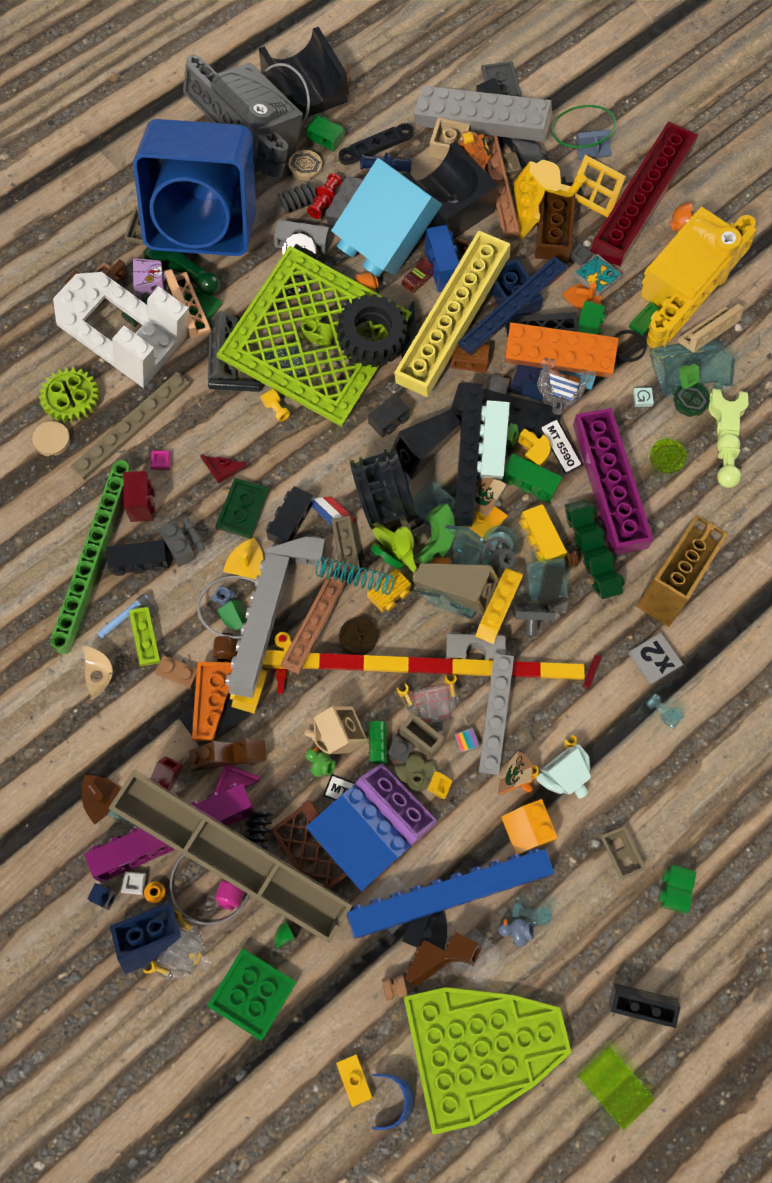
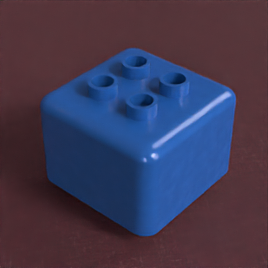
M153 119L149 121L133 160L144 244L148 248L158 251L241 256L245 254L256 215L253 136L251 131L243 125L167 119Z

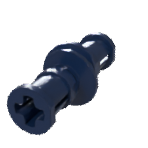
M385 153L384 158L361 154L360 170L364 168L371 169L376 159L379 158L397 171H408L411 173V158H408V160L390 158L389 153Z

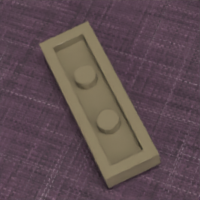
M350 516L331 519L339 563L351 564L352 567L357 565L360 569ZM344 564L340 565L341 573L345 567ZM347 566V572H350L351 566Z

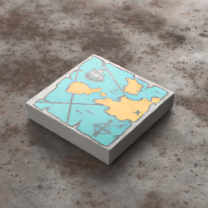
M596 254L577 269L573 276L588 289L591 283H596L597 287L594 294L599 297L619 281L622 274L600 255Z

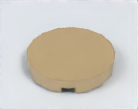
M49 421L42 423L36 428L32 441L35 449L44 456H57L68 448L70 435L63 424Z

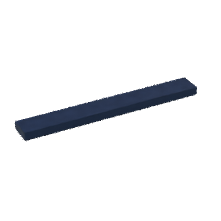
M554 256L460 339L458 346L470 356L474 354L566 272L568 266Z

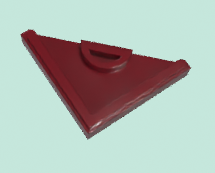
M204 454L200 455L201 460L218 484L247 467L246 462L231 461V459L221 457L214 458L204 456Z

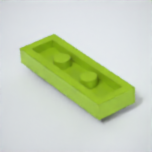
M149 608L129 610V618L140 667L159 664L160 659Z

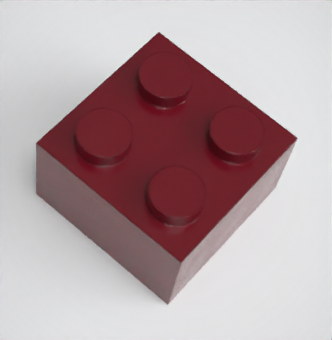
M147 471L123 472L124 509L130 522L153 521V514H156V505L153 502V497L156 496V491L152 478L148 477Z

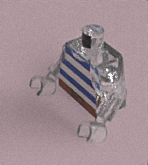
M544 358L541 361L543 370L540 372L537 387L542 395L544 404L553 406L552 412L560 415L563 413V410H566L570 405H574L582 397L587 387L586 383L594 379V374H591L589 379H587L586 374L588 371H584L581 374L582 381L579 382V378L549 369L555 366V360L550 359L549 365H547L548 358Z

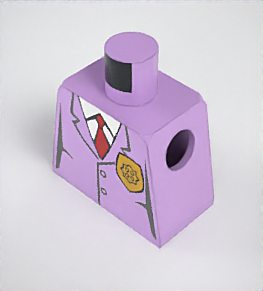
M133 259V281L136 297L151 295L158 286L164 290V282L167 279L161 261Z

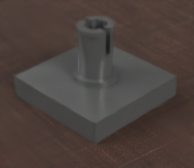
M512 602L511 610L515 619L526 620L527 635H537L538 620H555V612L550 603Z

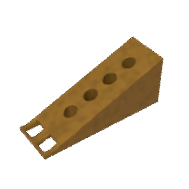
M695 515L636 607L670 627L692 595L728 534ZM697 520L706 525L703 532L693 527ZM713 530L723 535L719 542L709 537Z

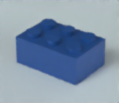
M447 225L426 229L425 253L438 292L444 290L461 261L457 258L456 245L453 246L452 232L448 231Z

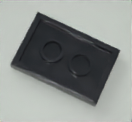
M228 694L213 741L251 715L250 712L231 707L233 702L230 699L231 694ZM194 707L178 717L191 736ZM195 741V742H196V743L198 744V746L200 747V746H203V745H205V744L210 743L211 741Z

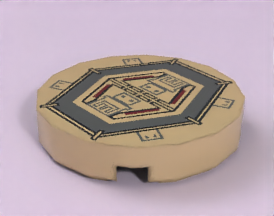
M311 150L297 151L289 159V170L299 180H311V178H316L321 172V158Z

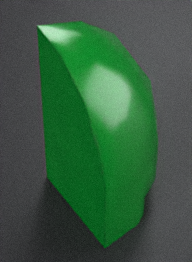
M231 600L217 610L224 624L230 629L240 630L242 624L247 622V610L242 600Z
M286 920L278 926L275 932L274 943L276 950L296 940Z

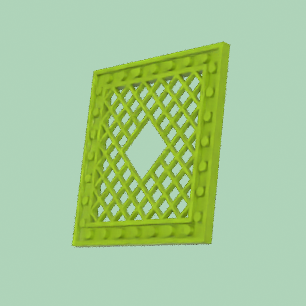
M289 246L218 351L217 358L342 427L381 364H378L377 367H371V365L364 367L361 366L362 363L358 364L357 362L354 366L346 367L344 360L349 358L342 354L334 327L338 325L339 321L333 322L331 315L341 314V311L344 310V308H341L340 301L349 300V303L352 304V299L356 297L361 299L362 295L372 297V294H375L379 298H382V296L296 248ZM303 274L305 281L295 283L294 276ZM291 279L293 284L287 285ZM318 283L320 290L311 292L309 284ZM306 285L308 292L299 294L297 287ZM294 288L296 295L287 297L285 289ZM333 291L335 298L326 300L324 293ZM282 292L284 297L278 298ZM321 294L323 301L314 303L312 295ZM309 296L311 303L302 305L300 298ZM297 299L299 306L290 308L288 300ZM285 301L287 309L277 310L276 303ZM337 302L338 310L329 311L328 304ZM396 304V308H401L403 311L402 316L404 315L408 322L412 312ZM325 305L327 312L317 314L315 306ZM273 306L275 311L269 312V310ZM312 307L314 315L305 316L303 309ZM300 310L302 317L293 319L291 312ZM288 312L290 320L281 321L279 314ZM276 315L278 322L268 324L267 317ZM328 316L336 346L303 352L294 323ZM264 319L266 325L259 326ZM368 321V327L360 328V325H358L356 329L362 338V332L371 330L373 337L366 339L369 341H379L389 335L383 325H372L371 321ZM292 324L293 331L284 333L282 325ZM279 326L281 334L272 335L270 328ZM381 328L376 336L374 329ZM267 329L269 336L259 338L258 330ZM255 333L257 339L250 340ZM295 335L297 342L287 344L285 336ZM282 337L284 345L275 347L273 339ZM270 340L272 347L262 349L261 342ZM258 342L260 350L250 352L248 344ZM298 346L300 353L290 355L289 348ZM286 348L288 356L278 358L276 350ZM338 349L340 357L330 358L329 351ZM273 351L275 359L266 361L264 353ZM326 352L328 359L318 361L317 353ZM261 354L262 360L253 355ZM314 355L315 362L306 364L304 356ZM301 357L303 365L294 367L292 359ZM289 360L291 367L281 369L280 361ZM341 360L343 368L334 370L332 362ZM277 363L278 369L269 364ZM329 363L331 371L322 372L320 365ZM317 366L319 373L309 375L308 367ZM305 369L306 376L297 378L295 370ZM355 369L354 373L349 378L348 371ZM292 371L294 378L287 375L285 372ZM345 372L346 379L337 381L336 373ZM332 374L334 382L325 384L323 376ZM320 377L322 385L313 387L311 379ZM308 380L309 386L300 381ZM347 383L341 392L339 385ZM336 386L338 393L328 395L327 387ZM324 389L325 395L316 390Z

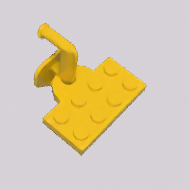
M541 160L538 163L529 161L514 181L515 212L520 230V235L517 238L524 239L534 225L539 222V204L545 191L571 197L586 181V176L578 174L574 184L567 186L561 184L560 169L555 163Z

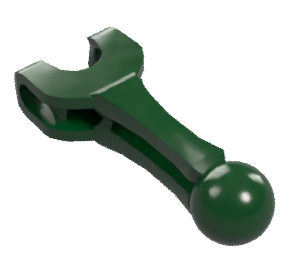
M148 247L143 251L146 260L161 261L163 269L170 268L179 273L187 272L188 277L206 295L215 294L220 288V279L215 273L205 272V269L188 260L182 252L158 251Z

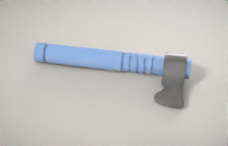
M141 594L130 607L125 609L97 634L103 639L129 617V610L138 609L141 606L148 607L150 616L158 612V609L148 601L149 598L145 594Z

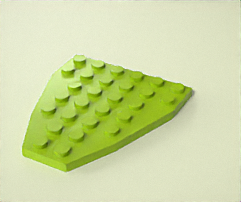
M448 987L403 997L432 1135L477 1125L536 1086L572 1053L560 1007L515 995Z

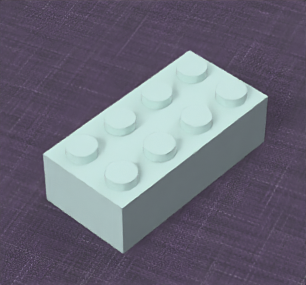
M487 400L486 406H482L481 421L483 424L480 426L479 435L482 443H479L478 458H480V461L477 464V476H479V479L493 478L502 481L510 402Z

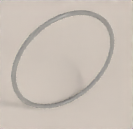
M277 63L269 66L262 73L263 75L273 67L285 66L292 69L301 78L307 93V110L301 122L302 126L306 121L310 108V96L304 78L294 67L288 64Z
M237 575L226 576L213 581L207 587H205V589L200 594L197 602V612L202 624L209 631L218 636H229L216 632L205 623L200 612L201 599L204 593L212 585L219 581L231 578H240L250 580L255 583V579ZM241 635V636H229V637H231V638H233V639H240V638H242V635Z
M182 854L174 865L170 877V894L178 911L190 921L202 925L220 924L237 915L245 906L250 896L249 894L246 895L241 906L232 915L214 922L196 920L179 907L173 892V877L178 864L185 857Z

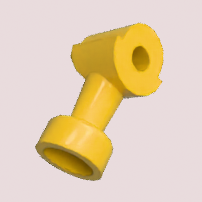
M273 388L260 395V399L265 407L272 408L276 412L275 417L279 422L289 418L291 413L287 408L281 407L279 404L281 402L280 397Z

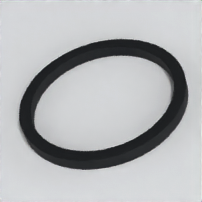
M632 330L618 332L614 337L617 338L622 334L637 336L643 343V352L636 358H625L616 352V357L626 362H634L641 359L647 348L645 339L639 333Z

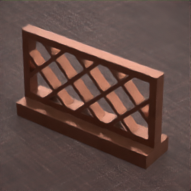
M307 800L302 804V807L273 827L271 831L297 870L305 875H312L314 880L315 876L326 878L325 887L331 889L346 878L347 875L344 872L339 877L330 876L332 864L337 863L333 861L331 856L329 861L318 859L320 847H322L320 843L307 842L308 830L306 827L295 825L296 817L302 812L307 817L306 826L321 814L313 801ZM283 826L291 827L289 839L282 838L278 833V830ZM295 827L305 829L304 841L293 840ZM292 842L303 844L301 856L293 855L291 852ZM306 844L317 846L315 858L304 857ZM304 859L315 861L313 873L303 870ZM318 861L329 863L327 876L316 874ZM329 879H335L329 884Z

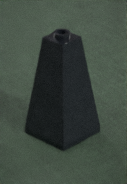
M451 409L399 431L392 447L396 446L403 470L410 476L411 480L456 434L461 422Z

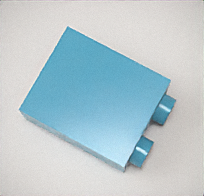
M377 158L331 231L341 238L337 244L339 249L353 258L357 252L367 258L362 266L377 277H380L383 271L396 275L442 206V203L390 165Z

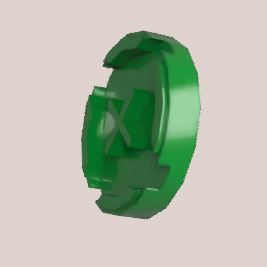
M377 543L371 546V551L376 556L380 555L392 567L396 569L404 567L405 564L401 560H397L385 547Z

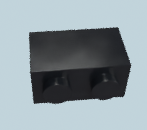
M394 394L368 414V424L383 438L387 434H392L398 425L408 421L410 408L397 394Z

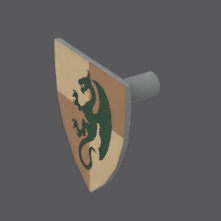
M493 478L476 480L474 508L487 517L493 506H501L499 497L507 484Z

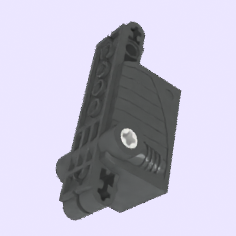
M188 56L183 93L212 123L235 124L247 127L253 136L254 172L261 171L265 176L269 175L273 178L281 177L286 158L291 157L296 152L303 113L251 62L217 74L200 56Z

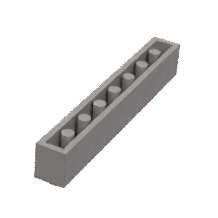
M267 553L265 560L261 561V575L256 577L255 587L257 588L256 591H252L250 600L252 605L246 611L247 622L243 623L241 628L242 639L237 641V656L232 658V673H228L226 678L229 694L250 698L254 696L289 572V557Z

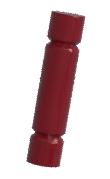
M594 655L582 686L585 689H590L591 682H593L601 661L599 655Z

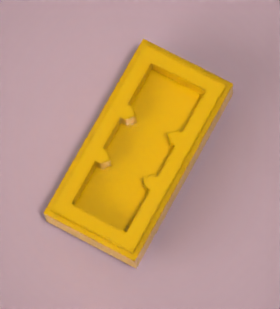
M357 1054L337 1062L336 1064L351 1106L354 1107L372 1099Z

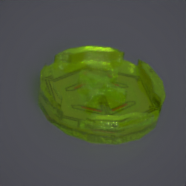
M666 438L657 441L653 445L649 459L656 470L672 474L682 469L686 462L687 453L680 442Z

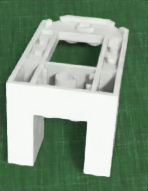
M102 272L75 274L53 298L57 326L143 388L187 338L189 308L159 286L147 299L146 305ZM106 298L142 324V327L134 333L123 326L111 341L87 324L85 320Z

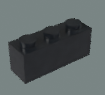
M293 486L292 490L286 493L283 505L277 508L275 512L276 517L273 522L270 521L266 527L268 540L279 545L292 541L314 504V495Z
M164 540L106 547L107 564L111 575L123 576L125 573L131 572L140 574L148 570L162 571L164 568H169L167 546Z
M613 983L609 1001L611 1012L676 1028L681 1008L677 998Z

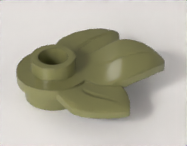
M415 753L409 755L406 765L395 766L397 778L401 782L408 783V786L414 791L423 790L427 786L428 779L433 777L435 772L434 762L424 764L421 756ZM414 779H421V781L415 782Z

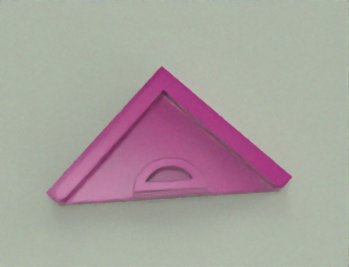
M227 765L224 766L213 793L219 792L220 794L226 791L228 786L238 783V785L243 784L245 788L259 782L261 778Z

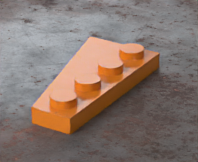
M197 662L192 730L193 741L213 742L229 694L226 678L228 673H232L231 662Z

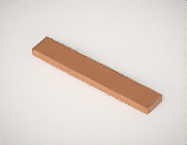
M331 575L330 579L326 578L283 658L281 667L297 674L300 673L346 585V580L341 583L338 577L334 581L333 575Z

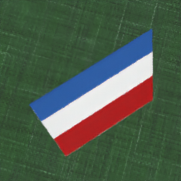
M332 496L314 498L312 508L331 526V519L350 516L351 525L357 521Z

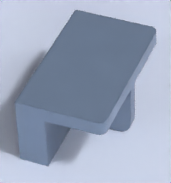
M608 129L578 133L575 145L582 146L596 143L608 136L611 131ZM611 136L598 145L576 148L579 160H583L585 155L593 159L610 157L612 154L609 146Z

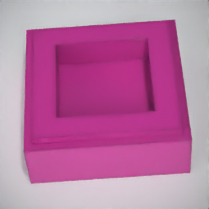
M151 451V470H170V451Z

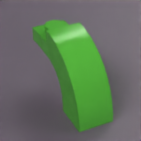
M439 504L426 516L431 524L432 535L428 544L413 557L417 564H428L434 557H443L450 549L455 534V522L448 504Z

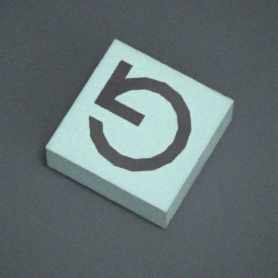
M652 388L633 389L635 407L653 406Z

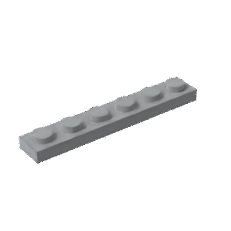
M495 653L493 656L479 773L499 775L514 656Z

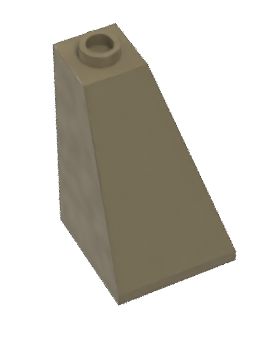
M420 563L419 568L413 574V582L418 588L483 615L499 582L492 566Z

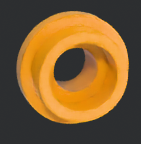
M159 882L149 883L144 890V896L150 903H159L163 900L166 893L165 887ZM154 888L158 889L156 896L151 895V891Z

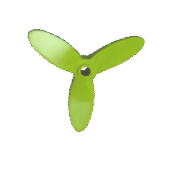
M376 525L372 531L377 540L397 560H401L414 573L417 568L413 559L414 539L410 530L406 527H400L394 533L384 526Z

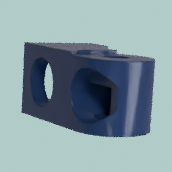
M95 883L87 899L100 907L110 910L118 893Z

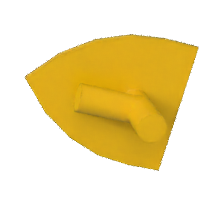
M255 538L243 542L233 550L225 563L223 572L255 580L257 575H261L260 564L263 560V553Z

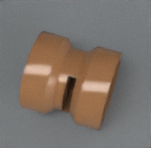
M403 974L397 975L394 979H382L386 1001L392 1000L394 996H407Z

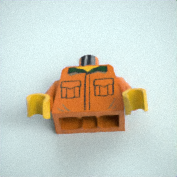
M464 131L462 133L463 140L457 143L485 170L487 161L491 158L488 148L491 145L490 138L484 137L483 134L477 135L476 132Z

